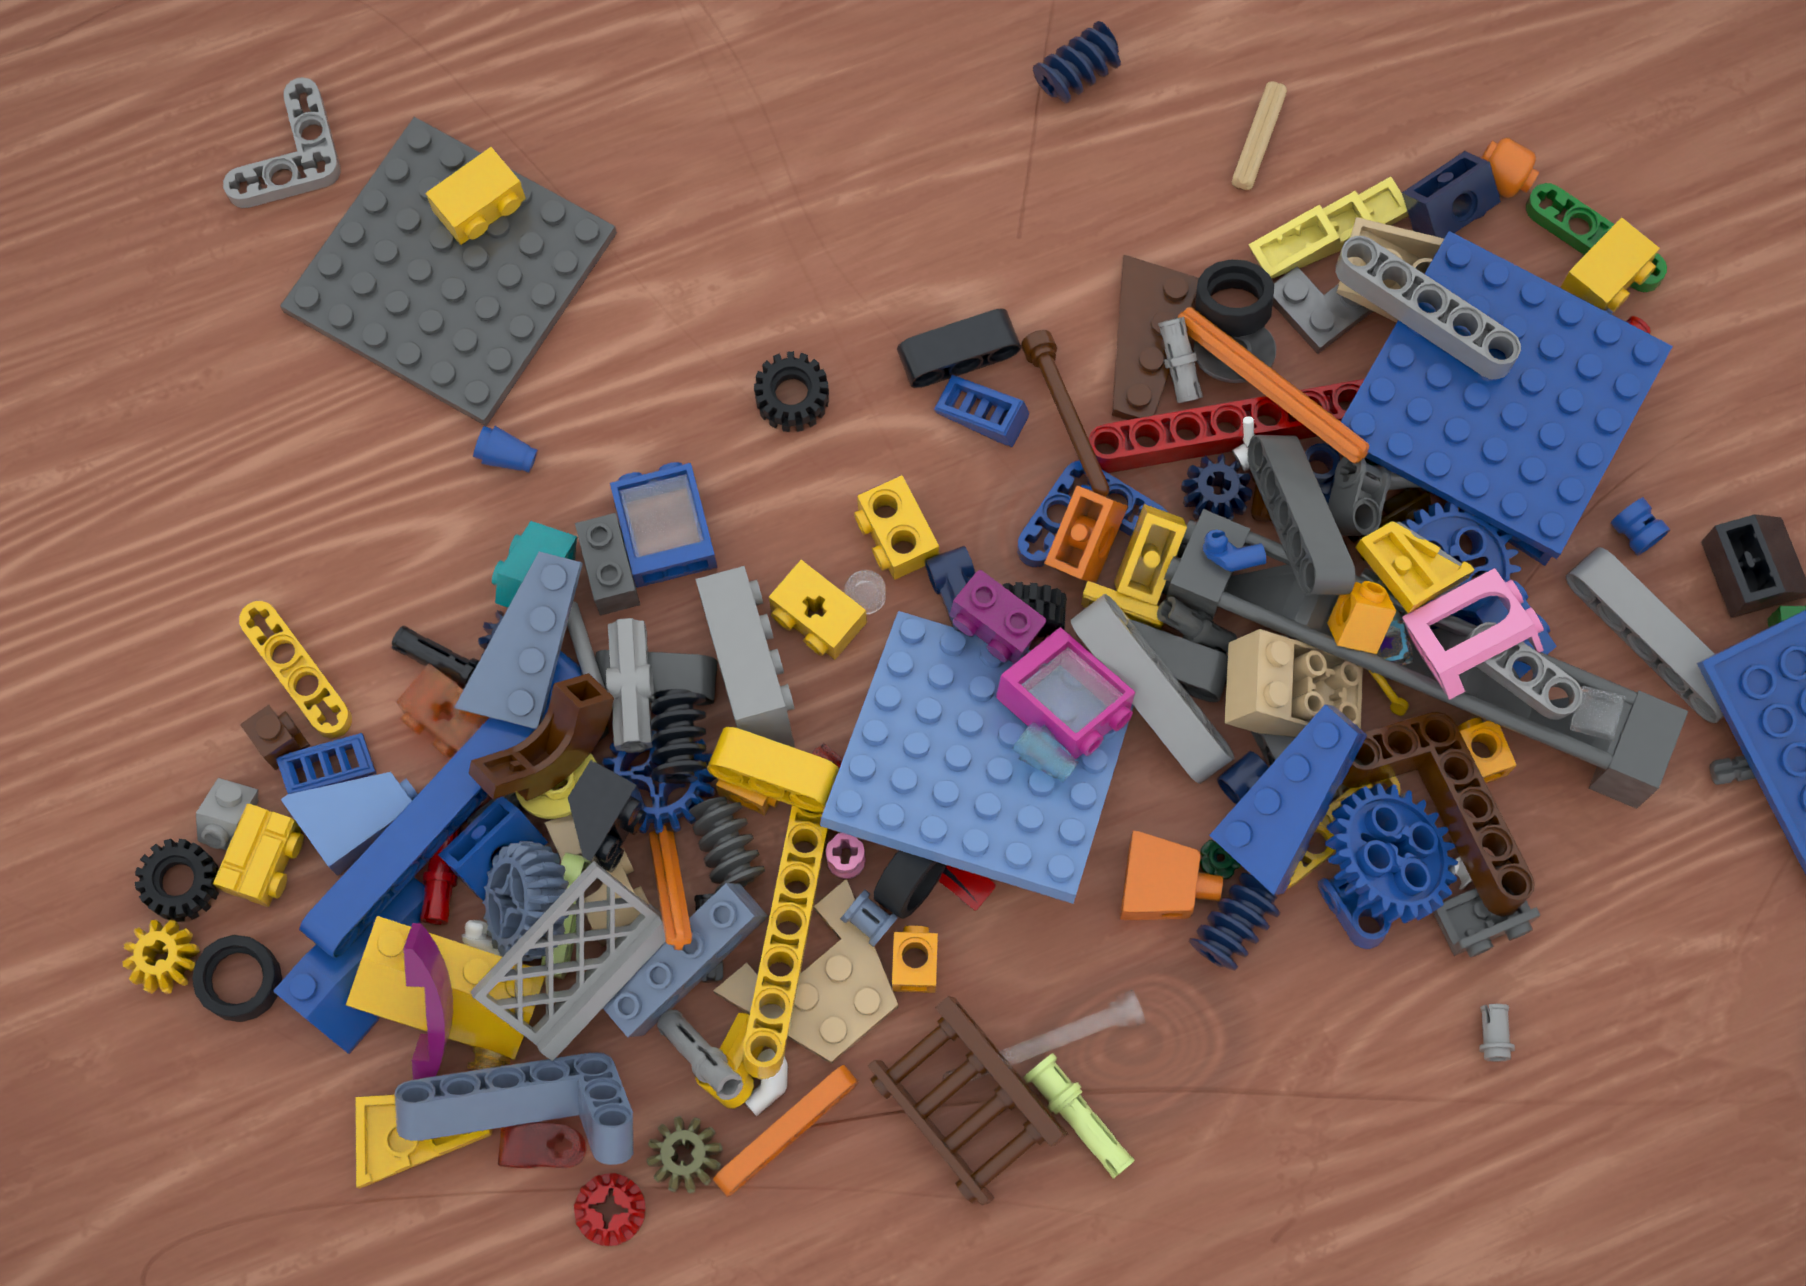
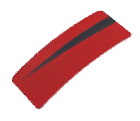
M946 865L939 879L941 884L974 911L979 909L996 888V884L988 877Z

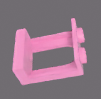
M1495 568L1402 617L1413 645L1449 700L1465 692L1459 674L1528 639L1536 652L1544 651L1538 635L1544 629L1537 614L1531 607L1524 610L1521 606V603L1524 601L1515 583L1512 580L1504 582ZM1498 596L1509 612L1507 617L1493 627L1445 651L1429 626L1482 598Z

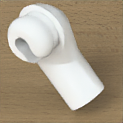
M766 1049L759 1054L757 1060L767 1062L775 1056V1052L772 1049ZM785 1057L780 1071L771 1078L760 1079V1085L752 1091L747 1101H745V1104L756 1117L786 1091L788 1063Z

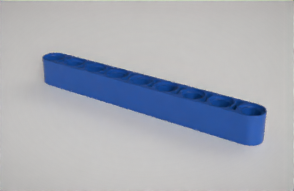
M561 650L543 719L549 708L554 683L583 675L580 665ZM489 717L309 911L300 925V931L332 958L335 959L342 955L434 856L443 843L456 832L489 796L468 774L471 760L511 748L529 737L536 729Z

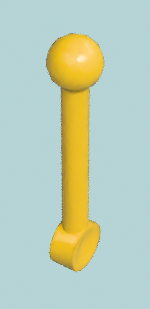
M1368 670L1391 701V711L1399 716L1404 715L1409 708L1408 702L1395 694L1382 675Z

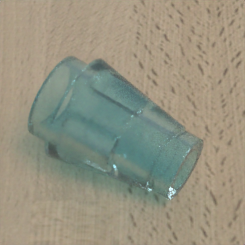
M1034 721L1023 732L1012 748L1020 755L1019 760L1055 779H1059L1063 783L1079 764L1046 725H1043L1041 728Z

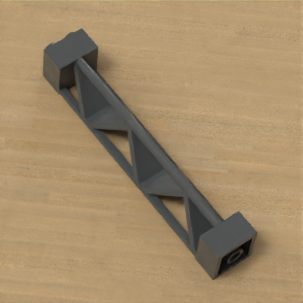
M1203 509L1198 522L1189 520L1176 555L1177 557L1173 556L1164 577L1166 583L1162 594L1167 595L1166 601H1168V597L1173 596L1189 608L1209 614L1212 621L1218 608H1223L1596 765L1597 768L1588 789L1637 809L1659 789L1688 714L1687 710L1642 691L1635 692L1541 652L1539 654L1574 678L1580 687L1594 692L1582 695L1579 707L1565 718L1554 720L1544 717L1476 666L1459 674L1465 692L1449 700L1413 645L1409 634L1405 636L1408 652L1404 653L1403 659L1389 661L1385 658L1399 655L1403 649L1401 635L1395 636L1391 642L1393 649L1385 648L1381 652L1380 646L1377 654L1337 646L1327 622L1339 595L1303 594L1282 544L1250 531V528ZM1212 530H1221L1225 532L1228 541L1237 548L1262 543L1266 556L1281 561L1286 565L1233 576L1234 571H1227L1206 557L1203 551L1204 538ZM1355 575V582L1363 583L1364 581H1369ZM1385 588L1395 609L1408 614L1390 590ZM1450 615L1432 624L1439 627L1438 629H1432V632L1444 650L1447 651L1466 641L1470 633L1478 626ZM1512 667V671H1513L1514 676H1515L1518 680H1520V678L1518 677V675H1517V673L1515 672L1514 668ZM1569 698L1550 700V702L1555 707L1566 708Z

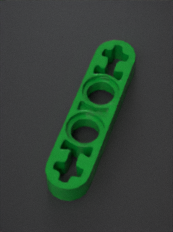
M1552 183L1537 185L1532 190L1526 203V212L1535 223L1584 256L1615 225ZM1546 198L1553 202L1546 209H1542L1539 206L1540 202H1543ZM1563 208H1565L1568 211L1565 213L1562 221L1560 222L1559 220H1557V217L1559 214H1561ZM1574 218H1581L1588 223L1590 231L1583 235L1576 234L1570 229L1569 221ZM1657 253L1652 260L1656 268L1641 285L1634 281L1630 287L1640 292H1650L1659 287L1667 273V264L1664 258Z

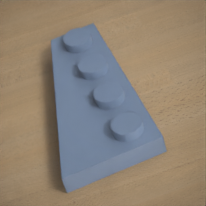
M538 552L454 707L455 709L537 729L542 722L583 565L582 562Z

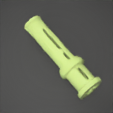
M1050 1054L1027 1073L1023 1079L1026 1083L1032 1082L1049 1102L1047 1108L1050 1112L1061 1114L1114 1179L1135 1161L1134 1158L1121 1146L1116 1137L1087 1105V1102L1080 1095L1082 1090L1079 1083H1072L1056 1064L1057 1057L1055 1054Z

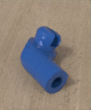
M1212 530L1204 538L1203 551L1206 557L1227 571L1233 572L1266 564V553L1262 543L1237 548L1228 541L1225 532L1221 530Z

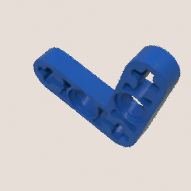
M1080 460L1070 463L1065 468L1021 532L1018 539L1017 553L1025 565L1030 567L1046 565L1044 564L1055 539L1053 534H1057L1061 524L1052 522L1047 516V510L1055 504L1068 507L1071 500L1069 493L1074 485V478L1072 476L1080 478L1082 474H1085ZM1102 470L1110 487L1108 495L1112 493L1121 494L1128 502V508L1119 530L1132 536L1139 517L1134 515L1132 522L1127 521V519L1131 516L1134 505L1140 506L1138 516L1144 504L1167 512L1158 503ZM1083 484L1082 486H1080V487H1083V488L1092 490L1091 486L1088 487L1087 485H1084V484ZM1042 529H1046L1049 533L1044 539L1043 549L1045 552L1037 550L1034 554L1029 553L1027 541L1035 543L1041 536Z

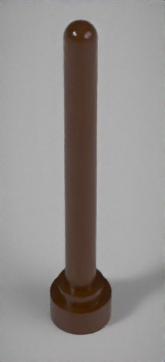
M1047 330L1032 332L1021 343L1028 362L1033 363L1034 366L1040 368L1093 492L1107 496L1110 487L1055 364L1057 346L1053 336Z

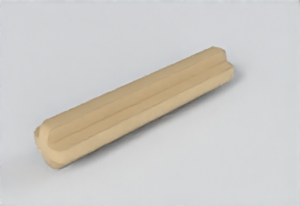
M1270 81L1265 87L1233 175L1232 184L1236 188L1250 190L1253 187L1286 96L1287 88L1283 84Z

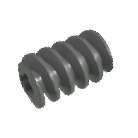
M727 797L705 800L689 810L697 821L692 827L695 835L703 836L698 842L699 848L703 852H709L704 858L705 865L709 868H715L709 875L711 882L721 884L717 887L715 893L725 883L741 884L744 887L754 882L755 878L765 872L764 866H750V862L759 856L758 850L744 849V846L754 840L752 834L739 835L738 831L747 825L748 821L747 818H733V814L742 808L741 802L728 803Z

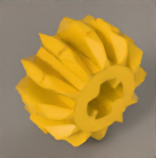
M151 920L149 933L139 927L135 928L134 933L139 938L136 944L132 942L124 944V949L132 953L133 956L122 961L124 968L133 970L129 980L135 985L143 983V990L151 994L158 987L165 994L172 993L173 980L182 986L188 985V979L183 973L186 969L194 971L195 962L189 958L200 952L196 944L189 943L193 937L191 931L186 928L179 931V924L173 920H169L164 927L158 920ZM157 953H168L166 960L154 961Z

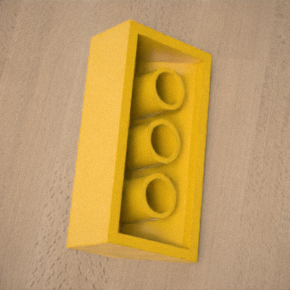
M377 916L346 1006L427 1032L424 987L406 986L403 948L411 927ZM429 933L444 958L452 986L453 1018L448 1039L515 1060L524 1035L474 999L470 992L502 957ZM522 964V968L532 967L526 964ZM545 976L522 979L523 996L539 994ZM515 980L498 982L488 994L496 1000L515 997ZM535 1005L523 1007V1020L528 1024ZM515 1008L509 1009L515 1014Z

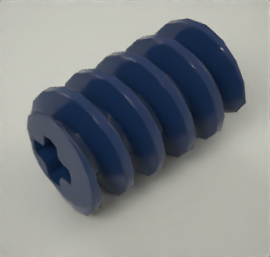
M1097 21L1094 23L1093 28H1087L1081 32L1080 37L1075 36L1071 39L1068 46H1061L1056 50V54H1050L1044 58L1043 63L1038 62L1033 66L1035 79L1049 96L1058 97L1064 103L1070 102L1069 88L1078 95L1084 92L1081 79L1089 86H1092L1096 83L1093 71L1101 77L1108 75L1106 62L1115 69L1121 66L1118 55L1119 48L1115 36L1104 22Z
M1242 873L1239 877L1242 886L1232 885L1228 892L1231 899L1222 898L1219 901L1218 907L1220 912L1214 911L1208 915L1207 919L1210 926L1200 925L1196 932L1199 939H1189V943L1206 959L1219 967H1226L1233 971H1236L1238 966L1231 955L1235 953L1246 958L1249 954L1242 944L1243 940L1257 944L1259 938L1252 930L1254 926L1266 931L1270 928L1263 915L1265 913L1274 917L1280 915V911L1274 904V901L1277 899L1276 895H1273L1255 877L1248 873Z

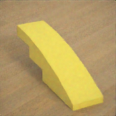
M1389 177L1359 195L1355 190L1323 209L1318 205L1248 245L1259 265L1273 279L1289 273L1297 266L1302 268L1341 251L1344 243L1351 237L1356 217L1392 225L1409 215L1401 191L1392 177Z

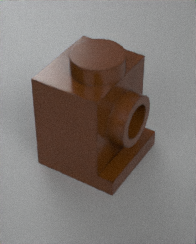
M267 705L240 724L260 754L274 770L279 768L276 758L311 746L289 714L284 711L278 716L270 705Z

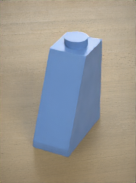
M391 772L288 794L281 801L328 867L338 876L358 860L418 793L407 778L399 783Z

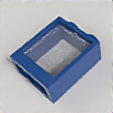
M672 462L661 466L659 471L643 475L639 472H632L621 476L618 481L610 483L632 575L637 588L718 568L691 463L683 465L680 462Z

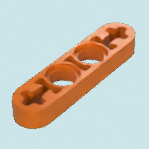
M845 1065L837 1068L715 1175L713 1181L727 1197L734 1194L849 1094L859 1083L857 1078Z

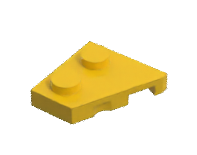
M1394 521L1363 537L1355 547L1408 614L1465 581L1475 570L1472 565L1465 561L1459 566L1439 555L1440 547L1426 539L1415 537L1410 530Z

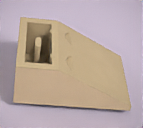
M1258 629L1229 642L1225 724L1260 734L1297 737L1320 709L1327 704L1335 706L1361 729L1363 667L1301 641Z

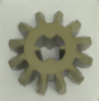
M678 1116L674 1118L675 1132L671 1133L664 1124L658 1127L661 1135L666 1138L664 1142L656 1139L649 1140L648 1146L661 1153L647 1158V1164L650 1167L664 1165L654 1175V1179L658 1183L665 1181L672 1174L668 1187L671 1192H677L683 1179L685 1180L687 1192L691 1194L695 1193L696 1190L693 1178L699 1177L706 1186L712 1183V1180L704 1170L706 1167L714 1171L721 1169V1163L709 1158V1156L719 1154L723 1151L720 1143L707 1144L716 1134L712 1127L706 1128L698 1135L701 1127L699 1118L694 1117L690 1122L688 1130H685L684 1121ZM681 1145H684L686 1149H689V1145L695 1147L691 1152L694 1160L689 1165H686L684 1161H681L680 1166L674 1163L679 1157L676 1149Z

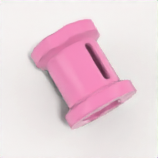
M839 833L827 843L825 851L827 864L833 875L840 879H852L862 872L865 865V851L863 843L857 837ZM849 848L852 855L849 864H841L839 856H841L842 849Z

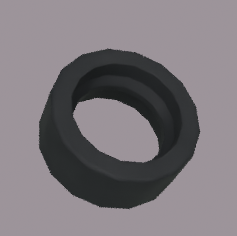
M1230 259L1217 262L1206 268L1198 279L1195 310L1229 336L1241 337L1253 334L1262 329L1271 318L1274 283L1270 275L1262 267L1249 261ZM1234 288L1248 291L1259 300L1250 306L1233 308L1217 303L1211 296L1220 290Z
M898 850L878 880L874 890V900L899 918L905 919L928 897L943 874L946 865Z
M231 935L217 939L203 950L195 962L192 981L195 995L203 1007L224 1020L243 1022L255 1019L271 1008L278 997L273 990L282 981L280 963L271 950L251 937ZM236 953L249 954L258 961L262 968V985L256 995L247 1002L239 1004L226 1003L213 990L212 977L214 970L220 961L229 955Z

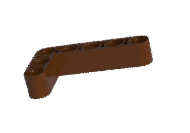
M1431 712L1364 732L1367 736L1355 757L1364 766L1353 761L1342 785L1357 788L1418 770L1445 827L1449 830L1448 833L1483 904L1488 911L1497 916L1505 917L1514 914L1534 891L1535 882L1452 718L1444 713ZM1427 735H1430L1433 738H1435L1437 742H1434L1431 739H1429ZM1389 746L1396 748L1401 754L1394 752ZM1446 772H1449L1450 774H1452V775L1456 778V780L1450 778V777L1446 774ZM1464 809L1472 812L1475 818L1469 816ZM1483 847L1491 850L1494 856L1489 855ZM1502 885L1507 886L1509 889H1511L1514 895H1511L1508 892H1506Z

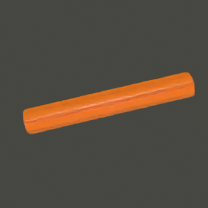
M663 825L664 828L661 833L657 835L655 831H651L648 837L666 943L673 945L675 950H682L683 945L690 944L693 938L674 832L668 831L667 827Z

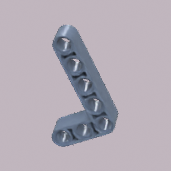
M585 1053L559 1057L553 1061L546 1059L406 1081L395 1089L397 1133L406 1140H427L579 1115L592 1154L597 1161L603 1164L616 1165L628 1161L634 1154L633 1111L614 1061L610 1056L603 1053Z

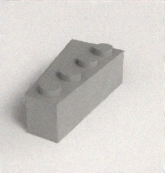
M745 566L697 578V587L736 727L794 748V740L787 711L795 709L788 684L779 685L777 675L783 674L784 670L778 649L769 651L766 641L774 637L768 615L759 616L756 607L763 604L757 579L749 581Z

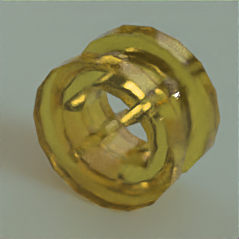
M474 1046L472 1052L475 1054V1059L472 1062H468L466 1068L474 1071L510 1065L511 1059L494 1051Z

